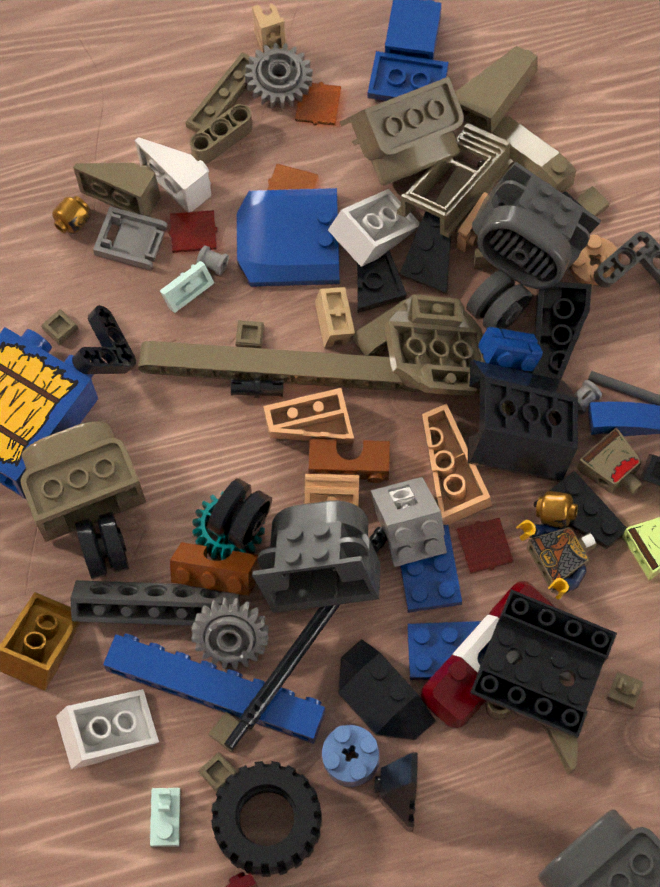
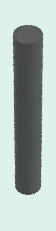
M591 371L588 380L660 406V395L594 371Z

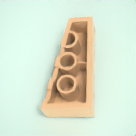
M447 403L423 413L436 496L443 525L452 524L492 506L491 497L476 465L467 463L468 448Z

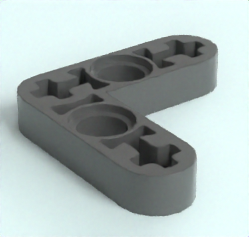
M647 232L636 233L597 267L593 275L595 282L601 287H610L640 262L660 284V269H657L653 264V258H660V244ZM643 241L646 245L635 253L633 248ZM618 255H627L630 259V264H621L618 260ZM613 266L615 271L609 277L604 278L603 273Z

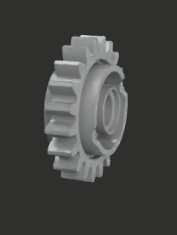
M274 43L271 50L267 45H264V53L256 50L255 57H249V65H246L245 73H247L245 74V82L248 83L247 90L253 91L254 99L261 96L262 105L269 100L271 108L278 102L281 109H283L285 102H288L290 106H294V98L301 102L303 94L308 95L309 87L312 86L311 77L313 69H310V60L304 61V52L296 55L297 47H293L288 51L286 43L282 49H279L278 44ZM281 74L283 77H276L274 75Z
M223 598L222 605L213 600L211 609L204 605L202 613H197L195 622H193L191 632H193L192 642L196 643L195 650L203 651V660L212 657L213 664L221 661L223 669L227 667L228 663H232L233 668L237 669L238 662H242L247 667L249 658L255 662L258 661V654H264L265 645H268L269 626L265 625L266 617H258V608L248 610V601L243 606H239L238 598L234 599L233 604H229L228 600Z

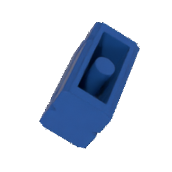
M494 327L487 328L478 346L481 354H484L483 358L486 363L530 372L535 369L543 354L534 334L506 329L500 330Z

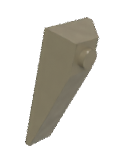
M508 115L500 121L491 133L510 142L509 159L514 160V163H519L561 193L574 184L577 169L560 152Z

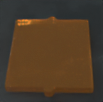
M319 82V84L312 83V86L309 87L308 95L303 94L302 101H298L295 121L313 123L314 126L317 124L335 126L341 86L326 85L323 82Z
M276 164L272 178L268 179L269 186L267 190L314 189L318 174Z

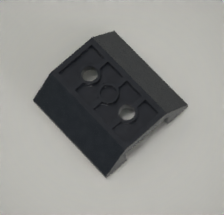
M476 360L470 361L469 387L480 389L479 432L468 437L467 463L561 482L578 449V397L563 380ZM502 403L506 404L510 409V415H506L503 412ZM549 413L556 419V425L550 423Z
M511 590L490 639L470 694L578 738L588 713L586 709L603 664L609 657L617 633ZM512 650L519 652L522 658L521 663L517 665L509 663L506 654ZM563 672L570 673L574 678V684L569 687L562 685L559 675Z

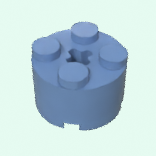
M355 725L337 727L328 735L322 748V760L326 772L334 782L345 787H356L371 780L376 774L380 762L377 741L373 735L366 729ZM351 751H355L357 759L352 758L348 762L345 753L350 754Z

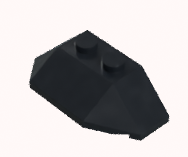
M361 639L341 657L338 694L376 736L416 740L436 722L418 693L378 650Z

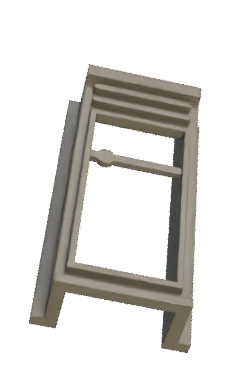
M468 123L456 138L457 144L461 149L460 155L429 167L406 194L401 195V206L397 209V214L405 218L415 207L440 217V234L448 238L467 218L484 192L488 194L514 164V160L509 159V141ZM465 151L486 160L477 171L456 162ZM453 165L474 174L445 207L424 198Z

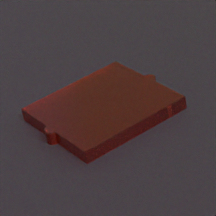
M214 210L170 214L171 230H169V236H171L172 253L200 251L204 245L209 246L210 250H217L216 233L218 228L215 226Z
M500 518L484 522L478 520L473 525L457 529L470 574L486 569L493 571L495 567L513 563Z

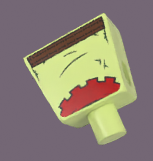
M660 517L626 528L622 536L648 580H651L660 573Z

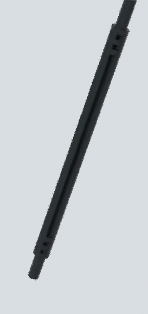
M382 526L377 527L369 537L376 554L379 553V550L387 541ZM340 605L319 607L260 691L239 717L238 725L224 743L228 749L233 751L247 730H252L262 713L265 712L267 706Z

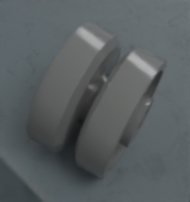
M498 270L476 289L467 303L466 310L477 320L484 318L483 326L486 329L488 327L499 328L500 330L507 329L527 308L533 294L522 284L515 285L516 280Z

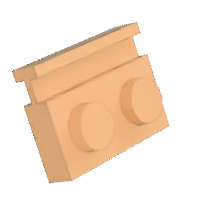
M485 192L458 230L456 248L463 252H466L470 245L474 246L478 241V235L474 232L472 224L484 199L488 195Z
M305 474V504L340 500L358 506L359 475Z

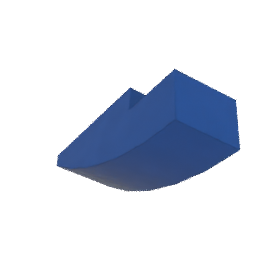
M590 402L588 417L591 435L609 434L615 428L623 436L660 434V406L635 402Z

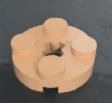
M590 235L588 244L581 251L578 259L570 266L573 277L582 284H592V287L593 285H598L593 275L599 265H590V258H598L599 262L602 263L617 250L616 246L610 241L600 238L598 235ZM621 254L618 255V260L620 263L622 258ZM613 266L603 273L604 278L609 277L615 271Z

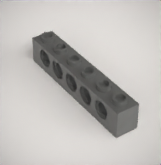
M76 580L70 598L72 621L193 626L196 614L202 613L204 605L211 609L213 600L222 605L223 598H226L229 604H233L234 599L238 598L240 606V594L183 584Z

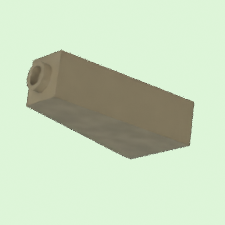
M516 46L458 89L455 93L463 111L464 121L492 133L537 73L538 55L530 50H524Z

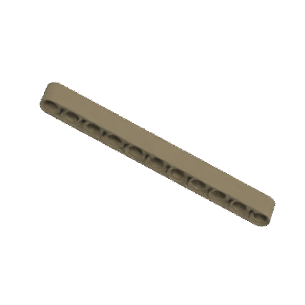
M145 341L141 343L138 365L139 371L156 375L228 380H255V378H260V380H283V383L402 392L420 391L418 388L404 386L400 377L392 372L390 357Z

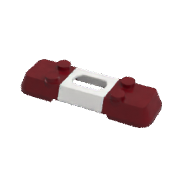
M527 581L515 583L423 686L421 690L422 701L448 727L460 728L464 726L486 701L470 694L480 667L477 657L483 647L490 641L510 591L514 590L555 607L531 583ZM512 650L508 652L506 658L509 663L515 665L520 660L521 655L519 652Z

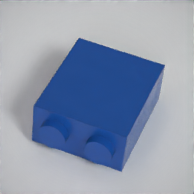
M393 0L385 42V52L434 60L442 3L433 0Z

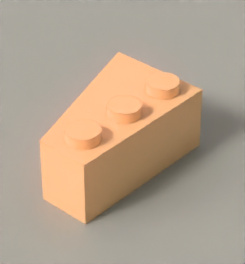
M341 388L263 406L270 438L300 441L337 439V444L353 445L354 436Z

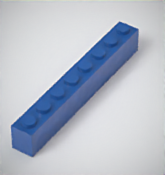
M115 634L103 664L107 672L224 713L227 712L238 718L244 713L246 707L249 706L252 699H254L265 684V681L260 679H253V682L243 679V675L234 670L220 671L216 669L217 666L208 661L202 660L201 664L192 661L189 655L176 651L175 655L166 652L165 647L151 642L149 645L140 643L139 638L130 634H124V636ZM280 688L255 724L314 744L325 715V707L321 706L322 702L317 699L306 697L304 700L295 697L293 691Z

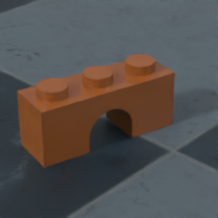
M310 439L309 474L359 475V479H364L371 483H381L383 480H389L390 441L363 440L361 455L356 459L346 460L337 453V439Z
M184 542L180 543L170 559L171 583L246 596L250 595L256 584L252 576L253 571L259 570L258 555L232 551L228 558L221 561H212L207 559V546Z

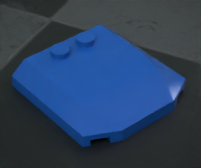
M337 188L248 191L237 212V263L245 274L250 287L340 284L339 242L328 231L338 215Z

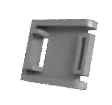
M110 206L93 248L94 255L151 270L153 266L151 261H155L168 224L163 220ZM112 224L120 226L113 246L111 240L106 239Z

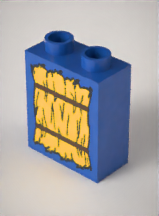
M4 327L0 332V484L26 499L21 486V477L26 469L22 459V452L28 446L44 437L80 424L97 402L98 396L91 379L94 374L79 372L72 363L74 355H69L63 362L49 354L52 349L51 344L38 333L26 329L23 335L19 336Z

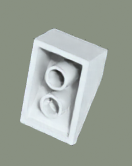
M139 137L135 140L140 166L145 165L151 168L156 174L157 183L188 214L212 196L211 182L208 176L209 169L203 161H197L190 154Z
M387 189L342 209L328 231L362 267L377 260L415 232L421 223L411 213L406 218L397 214V209L401 206V202Z
M143 689L66 706L56 715L71 770L100 763L159 743Z

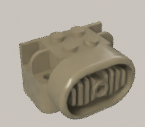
M449 77L364 109L340 121V125L344 126L351 123L357 139L352 141L353 146L360 145L364 156L372 162L380 184L387 185L460 155L461 149L457 144L453 130L462 125L464 115Z
M91 421L78 424L44 437L28 446L22 452L21 456L26 469L21 477V486L35 523L45 542L75 531V522L89 518L93 523H96L101 514L113 512L116 515L146 503L139 479L124 443L115 438L110 425L105 422Z

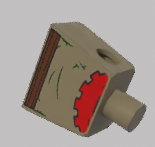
M617 428L579 460L577 469L609 493L615 492L623 485L634 495L644 485L635 475L642 462Z

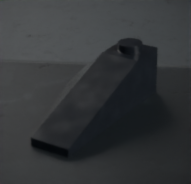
M559 282L550 288L537 289L534 335L543 354L532 374L561 380L590 311L592 284Z
M412 752L382 767L380 776H375L374 793H380L381 804L407 831H413L414 828L413 814H415L418 753Z

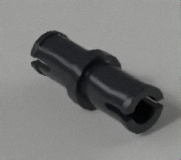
M255 378V380L231 379V396L253 395L254 398H260V396L283 397V380H260V378Z

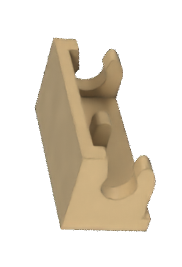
M270 3V11L272 12L270 15H264L259 5L253 6L254 32L262 53H264V45H267L272 50L274 43H277L278 48L282 49L286 43L285 22L283 17L280 18L275 5Z
M345 287L320 289L315 300V306L324 348L332 347L334 342L341 340L342 345H345L349 342L351 336L355 334Z

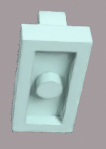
M200 261L196 265H191V268L185 273L182 272L180 276L161 289L160 293L169 309L176 313L213 285L214 281L205 264Z
M180 788L151 789V847H180Z

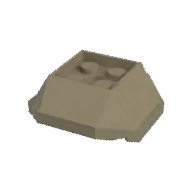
M412 294L384 325L392 372L400 377L404 386L418 388L425 393L473 396L479 390L478 388L469 387L470 361L476 360L486 363L483 358L484 354H481L478 347L483 337L482 330L473 317L464 310L465 307L459 299Z

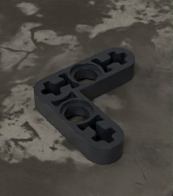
M98 305L88 315V321L102 347H82L72 357V363L83 374H125L136 364L135 355L113 314L106 307Z

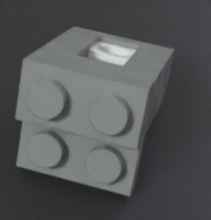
M423 477L371 490L375 513L387 537L394 567L447 553L441 511Z

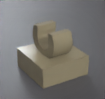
M617 672L607 699L633 710L644 682Z

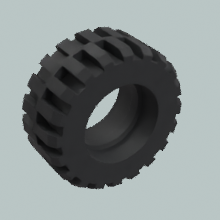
M263 761L254 762L255 766L247 768V765L239 768V773L236 775H229L225 779L226 784L224 787H219L216 793V802L213 803L211 810L213 814L211 820L212 829L222 853L238 869L241 868L246 873H251L252 875L261 874L262 877H271V874L278 873L283 875L288 873L287 870L293 867L296 869L302 865V861L306 857L309 858L314 851L313 848L319 841L322 826L320 803L314 787H311L309 780L303 774L299 775L295 768L289 765L287 767L281 766L280 762L271 761V764H264ZM262 793H275L284 797L294 812V824L289 835L283 841L270 846L253 843L244 835L240 826V814L243 806L252 797Z

